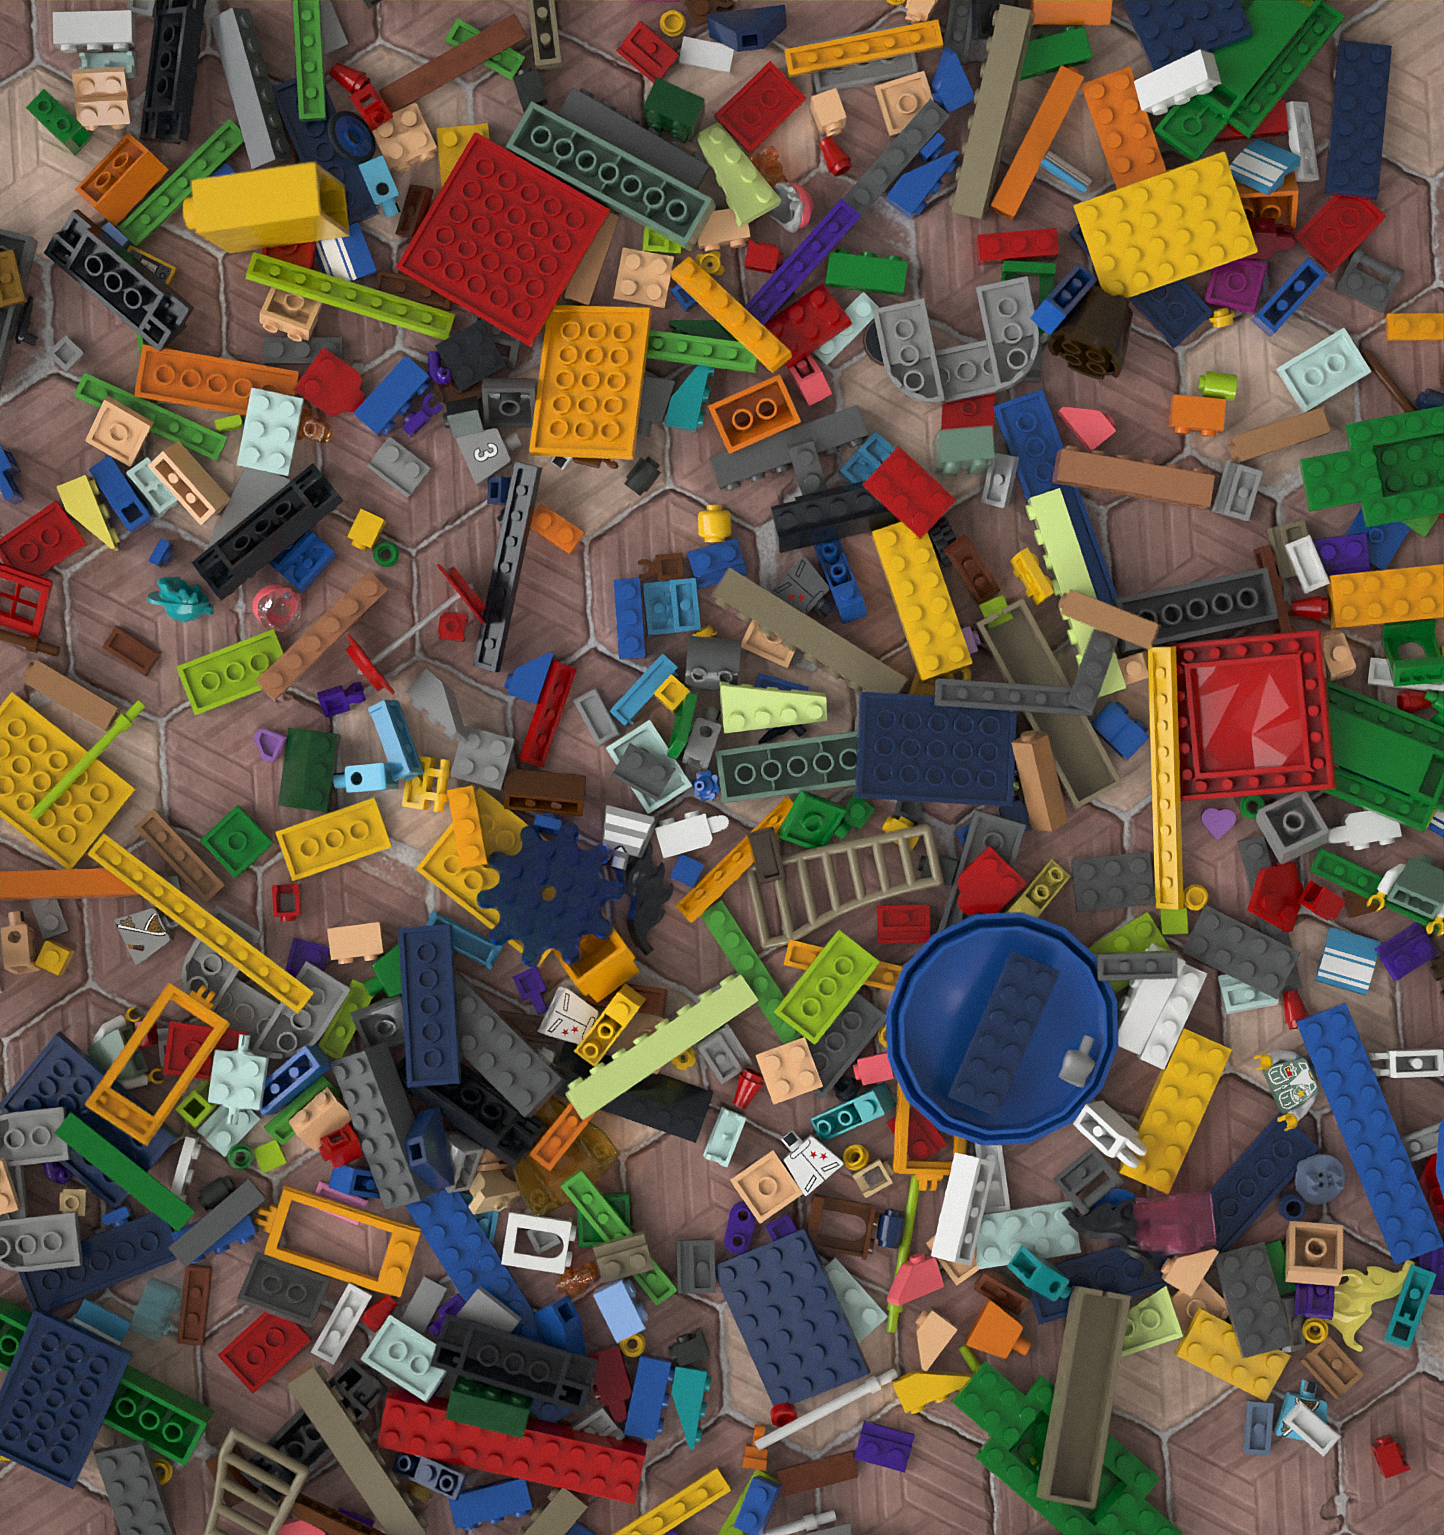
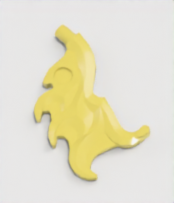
M1412 1260L1405 1261L1402 1271L1399 1270L1398 1272H1390L1379 1266H1366L1368 1271L1366 1275L1357 1269H1344L1342 1276H1347L1348 1281L1335 1286L1333 1319L1323 1320L1326 1323L1332 1324L1342 1333L1343 1341L1347 1346L1361 1352L1363 1347L1355 1342L1354 1335L1372 1314V1304L1400 1294L1411 1264L1415 1266L1416 1262ZM1313 1325V1326H1312L1313 1329H1314V1331L1317 1330V1327H1318V1326H1316V1325Z

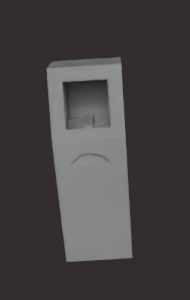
M425 668L406 691L413 698L410 703L420 712L427 710L429 714L426 717L437 727L440 724L444 725L445 729L443 732L453 741L459 738L466 744L468 738L454 691Z

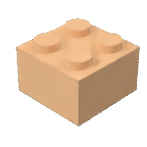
M1290 1221L1286 1232L1285 1282L1338 1286L1343 1275V1225Z

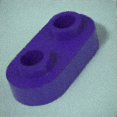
M739 1201L732 1206L724 1238L726 1248L734 1254L744 1253L749 1248L756 1219L744 1201ZM742 1210L748 1213V1217L745 1220H741L738 1217V1213ZM736 1236L741 1237L743 1240L742 1244L734 1245L732 1242L733 1238Z

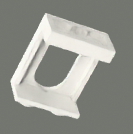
M511 1208L501 1264L564 1274L565 1267H570L573 1252L568 1251L569 1241H575L577 1226L572 1225L573 1218L569 1217V1220L538 1216L521 1213L520 1209ZM518 1228L551 1232L559 1235L564 1243L562 1253L554 1258L515 1253Z

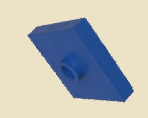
M1360 508L1345 535L1366 532L1369 564L1381 571L1386 570L1411 528L1402 522L1365 528L1362 508Z

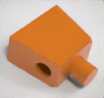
M989 1298L964 1340L965 1344L969 1347L1003 1359L1008 1357L1011 1350L1025 1356L1032 1343L1020 1336L1024 1327L1022 1323Z

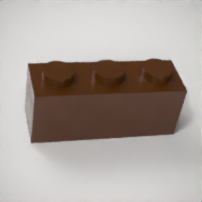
M508 768L504 791V809L582 816L586 776Z

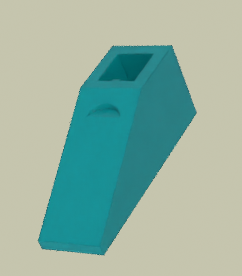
M698 365L670 398L665 427L696 433L697 427L702 428L705 412H701L702 402H708L711 387L706 386L708 376L713 377L715 367Z
M884 1082L856 1095L849 1101L842 1102L810 1118V1121L820 1141L824 1142L885 1115L896 1107V1103Z
M676 1363L671 1393L689 1449L694 1450L695 1443L700 1444L702 1428L698 1427L699 1417H705L707 1402L702 1401L704 1391L709 1392L711 1376L707 1375V1368L692 1365L680 1367L679 1363Z

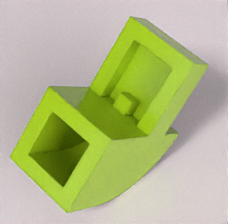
M204 1080L175 1109L194 1128L198 1127L218 1105L208 1102L211 1080Z

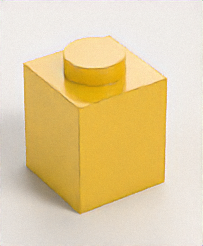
M360 509L347 537L353 540L352 546L362 551H366L367 547L374 550L387 522L372 513Z
M46 940L35 965L58 976L63 975L75 950L54 940Z

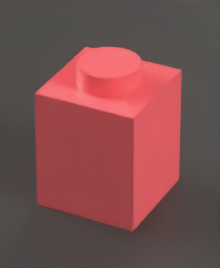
M887 1051L856 1058L857 1064L853 1065L856 1081L861 1080L862 1085L894 1079L891 1065L887 1059Z

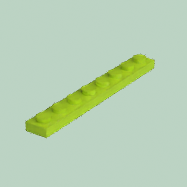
M256 252L252 254L245 278L442 340H446L449 337L455 314Z

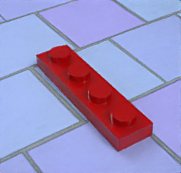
M552 660L519 760L544 768L577 671L576 668Z

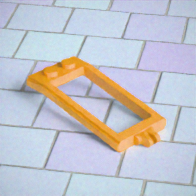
M168 983L85 1103L88 1108L146 1146H148L230 1026L228 1021L211 1011L214 1007L211 1001L216 993L211 991L206 999L202 997L207 989L204 985L201 986L197 993L192 990L187 995L174 985ZM172 1000L214 1029L153 1117L112 1090L111 1086L167 1004Z
M898 1083L893 1171L898 1174H915V1180H919L920 1191H926L927 1181H929V1191H936L937 1181H942L943 1175H950L953 1161L907 1160L910 1103L906 1100ZM954 1136L953 1160L955 1153L966 1155L967 1140Z
M286 1184L283 1186L278 1206L271 1204L269 1208L258 1207L257 1213L267 1216L266 1218L256 1216L254 1223L263 1226V1231L269 1233L264 1255L400 1298L420 1236L421 1229L418 1226L378 1215ZM291 1200L392 1232L378 1278L278 1246Z

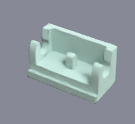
M135 51L79 54L82 61V67H79V69L125 67L127 79L136 78Z
M147 457L127 471L126 478L159 520L169 508H174L177 505L178 499L148 467L152 462Z
M721 1107L703 1154L707 1160H713L724 1167H728L746 1121V1116Z

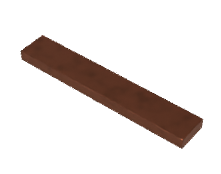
M512 14L378 91L390 112H396L528 37L516 14Z

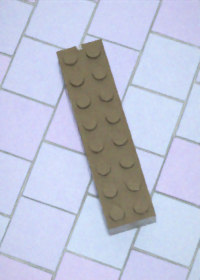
M1023 598L1001 610L1003 615L1011 612L1014 619L989 629L987 623L1000 617L998 612L975 624L1005 683L1071 687ZM1022 712L1031 730H1035L1036 733L1048 734L1058 780L1073 809H1077L1123 784L1087 716Z
M1072 1285L1036 1495L1041 1499L1094 1509L1096 1507L1131 1296Z

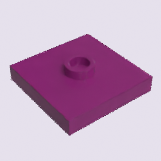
M1240 258L1212 268L1204 303L1255 315L1268 263Z

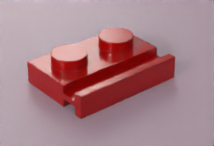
M642 21L637 23L616 50L653 83L656 77L661 79L681 56Z
M877 905L878 944L926 943L930 939V905Z
M911 1105L909 1107L907 1154L911 1160H926L947 1144L934 1125ZM896 1116L886 1122L894 1136Z

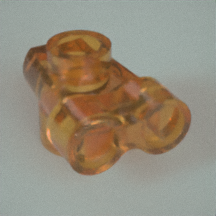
M773 145L748 158L772 189L778 182H788L783 172V166L777 160L779 154Z
M303 408L297 440L305 438L325 444L332 436V427L327 422L316 419L312 416L311 411Z
M593 1261L575 1271L572 1267L565 1269L564 1274L558 1275L559 1278L555 1286L560 1294L565 1293L570 1299H574L587 1290L585 1284L595 1280V1276L598 1275V1269Z

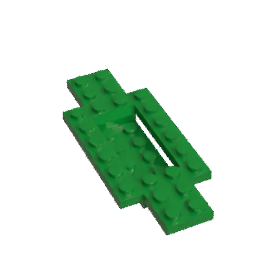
M1239 0L1253 31V36L1212 52L1221 83L1212 87L1213 90L1209 93L1197 94L1191 97L1190 101L1185 104L1174 105L1155 128L1154 134L1193 162L1198 161L1227 124L1250 138L1344 21L1345 15L1326 3L1327 0H1312L1314 3L1309 9L1297 0ZM1308 20V22L1304 25V27L1300 30V32L1296 35V37L1292 40V42L1288 45V47L1284 50V52L1275 61V63L1271 66V68L1267 71V73L1263 76V78L1259 81V83L1255 86V88L1245 99V96L1248 94V92L1252 89V87L1256 84V82L1260 79V77L1264 74V72L1268 69V67L1272 64V62L1276 59V57L1280 54V52L1284 49V47L1288 44V42L1292 39V37L1296 34V32L1300 29L1304 22Z
M1444 406L1346 424L1345 430L1349 450L1299 460L1309 512L1358 503L1361 504L1365 528L1443 514L1444 435L1381 447L1375 446L1443 434Z
M1327 681L1335 764L1408 793L1410 797L1335 767L1337 787L1335 789L1319 791L1424 833L1433 809L1444 813V727Z
M984 1361L951 1401L989 1436L974 1458L1063 1535L1183 1534L1144 1499L1160 1478L1109 1433L1107 1435L1095 1509L1044 1500L1036 1496L1055 1386L1042 1375H1039L1026 1393L1023 1394L990 1364ZM1033 1456L1037 1461L1034 1465L1030 1461V1458Z

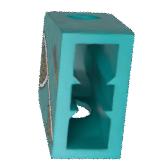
M1023 1245L1007 1266L1028 1287L1052 1301H1056L1059 1296L1066 1298L1071 1293L1072 1286L1069 1284V1279L1054 1265Z

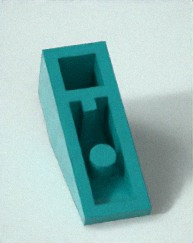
M1411 1264L1382 1342L1406 1351L1410 1349L1436 1277L1435 1273Z

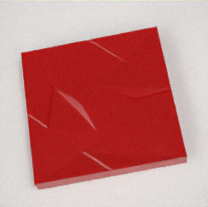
M1322 629L1162 645L1176 646L1180 801L1326 790L1337 787Z

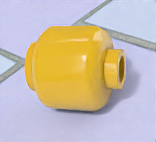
M707 505V510H702L698 513V535L705 538V542H725V538L731 535V513L728 510H722V505Z

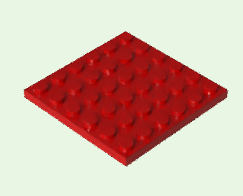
M474 132L395 268L522 343L532 347L611 211L491 140Z

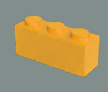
M475 786L447 790L461 868L488 864L489 860Z

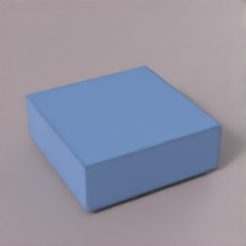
M110 222L103 227V231L126 250L129 245H132Z

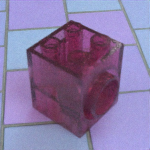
M1194 1191L1135 1198L1136 1204H1133V1215L1135 1220H1138L1139 1230L1136 1231L1137 1245L1141 1246V1251H1163L1164 1255L1199 1252L1200 1247L1216 1245L1210 1192Z

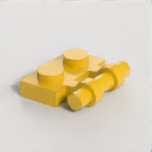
M1027 547L1012 558L1010 563L1014 568L1013 573L1016 578H1020L1026 588L1025 593L1027 597L1032 598L1036 606L1045 602L1054 593L1053 585L1049 577L1041 571L1036 555L1031 553Z
M419 756L424 773L409 781H405L402 806L429 810L430 800H433V811L443 812L444 804L448 802L446 791L448 779H451V771H449L451 760L441 759L439 769H435L436 758ZM434 777H438L436 793L432 792Z

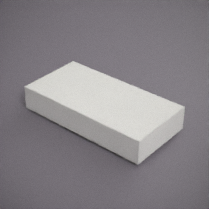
M684 36L679 64L730 74L734 50L724 44Z
M1310 535L1284 545L1304 594L1330 584Z
M1300 1400L1283 1419L1289 1427L1323 1457L1341 1437Z

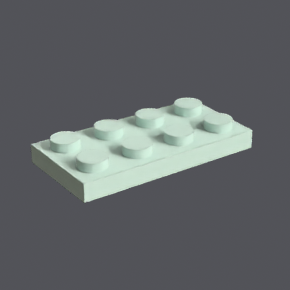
M1070 1200L983 1214L975 1247L977 1268L985 1269L1008 1265L1022 1245L1043 1259L1081 1253L1078 1232L1068 1225V1220L1062 1214V1211L1069 1206L1075 1212L1074 1204Z

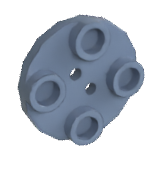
M1315 1154L1301 1160L1297 1164L1295 1186L1299 1196L1311 1204H1325L1332 1201L1344 1189V1168L1333 1155Z

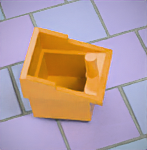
M599 910L581 925L577 923L571 924L569 927L570 933L550 947L584 996L589 994L597 1003L640 972L633 962L636 957L602 910Z

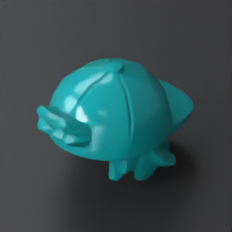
M178 576L158 579L160 591H153L147 596L149 603L164 606L165 612L170 618L182 623L194 621L204 613L209 615L214 613L213 608L215 605L209 603V598L203 595L200 585L196 584L192 589L186 581Z

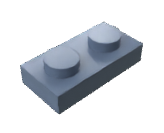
M1246 1400L1242 1449L1244 1454L1270 1456L1273 1402Z

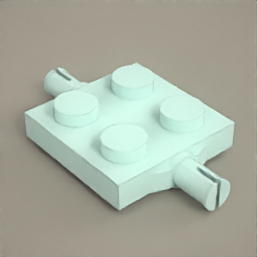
M239 1034L238 1050H215L208 1096L209 1103L222 1104L229 1108L227 1124L238 1125L239 1110L245 1108L262 1109L269 1057L258 1056L248 1051L251 1036Z

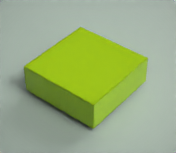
M240 414L214 420L216 429L221 433L244 428L245 425L244 417Z
M1003 595L979 605L984 619L996 612L1000 616L987 623L989 629L1014 619L1011 612L1004 615L1001 613V610L1008 606Z
M1187 907L1182 909L1160 908L1162 935L1188 934Z
M275 1139L252 1150L262 1173L287 1163L283 1150Z

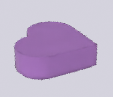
M265 728L258 730L255 733L254 741L260 747L259 753L261 758L268 762L277 760L287 737Z
M1207 808L1201 813L1200 817L1202 824L1216 840L1232 828L1236 822L1234 812L1228 809L1218 811L1215 808Z

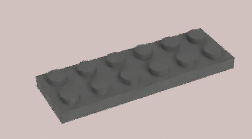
M975 809L938 932L971 916L984 914L979 911L976 914L969 915L960 910L957 902L958 896L961 893L957 883L958 876L989 845L1013 868L1026 823Z

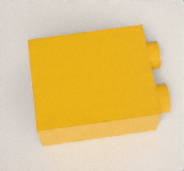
M315 162L191 180L193 197L185 198L183 201V214L188 229H196L197 234L228 253L350 236L345 185Z

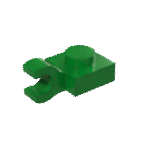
M855 794L845 805L847 811L843 816L844 821L834 833L841 840L844 839L853 826L860 830L875 811L863 799L855 798Z

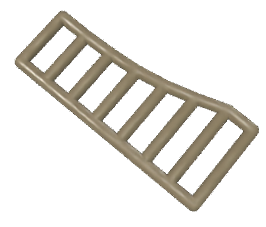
M930 824L781 855L783 865L792 863L797 865L809 922L797 930L794 929L784 878L774 881L785 935L770 938L754 863L745 870L760 943L763 949L788 945L789 939L798 941L839 916L865 905L913 891L941 886L944 882L933 828ZM923 836L932 877L917 880L908 839ZM898 841L906 883L891 886L883 844ZM872 846L881 890L866 894L857 849ZM847 852L857 898L842 904L832 855ZM821 857L832 909L818 917L806 860Z
M237 1427L231 1428L219 1451L213 1501L203 1535H230L217 1528L220 1514L257 1535H278L310 1472L309 1468ZM236 1441L242 1442L297 1473L292 1484L289 1485L232 1453L231 1451ZM228 1463L285 1494L286 1496L281 1506L273 1504L227 1478ZM224 1490L230 1491L273 1515L275 1518L270 1527L267 1528L224 1504Z

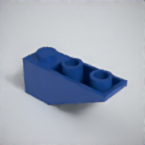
M955 150L903 174L887 194L885 201L909 219H911L914 213L919 216L928 204L924 201L930 193L935 195L943 185L940 179L946 172L950 175L959 164L956 160L959 152Z
M107 456L89 469L110 505L129 532L134 534L155 520L112 456Z
M839 539L814 546L842 623L846 624L868 616L864 599Z
M568 1295L548 1303L532 1314L548 1344L586 1355L581 1318Z

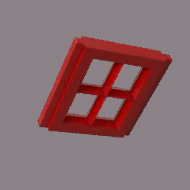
M0 562V577L17 583L14 596L0 591L1 597L13 600L10 613L0 610V625L39 637L53 581ZM22 585L40 591L37 604L19 598ZM17 603L36 608L33 621L15 615Z

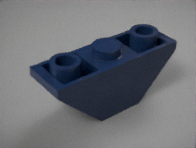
M785 5L707 14L709 37L737 52L764 49L787 28Z
M440 1107L418 1112L404 1141L409 1167L433 1190L455 1185Z
M399 1451L392 1468L395 1473L455 1501H458L467 1477L456 1464Z

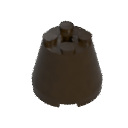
M1091 287L1090 291L1082 297L1052 332L1047 343L1049 351L1053 356L1059 354L1069 362L1068 368L1085 376L1101 380L1104 379L1105 375H1112L1114 378H1117L1125 363L1133 312L1128 306L1130 301L1122 295L1113 296L1105 293L1099 287Z

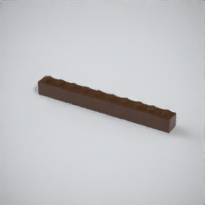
M301 1493L298 1494L288 1513L332 1535H387ZM283 1494L280 1499V1502L278 1504L279 1507L281 1506L286 1496L285 1494Z

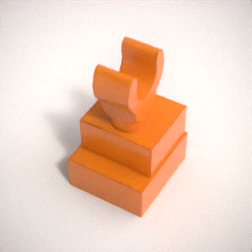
M755 1424L752 1445L745 1444L742 1460L743 1468L766 1471L768 1447L759 1451L754 1441L764 1436L765 1426Z

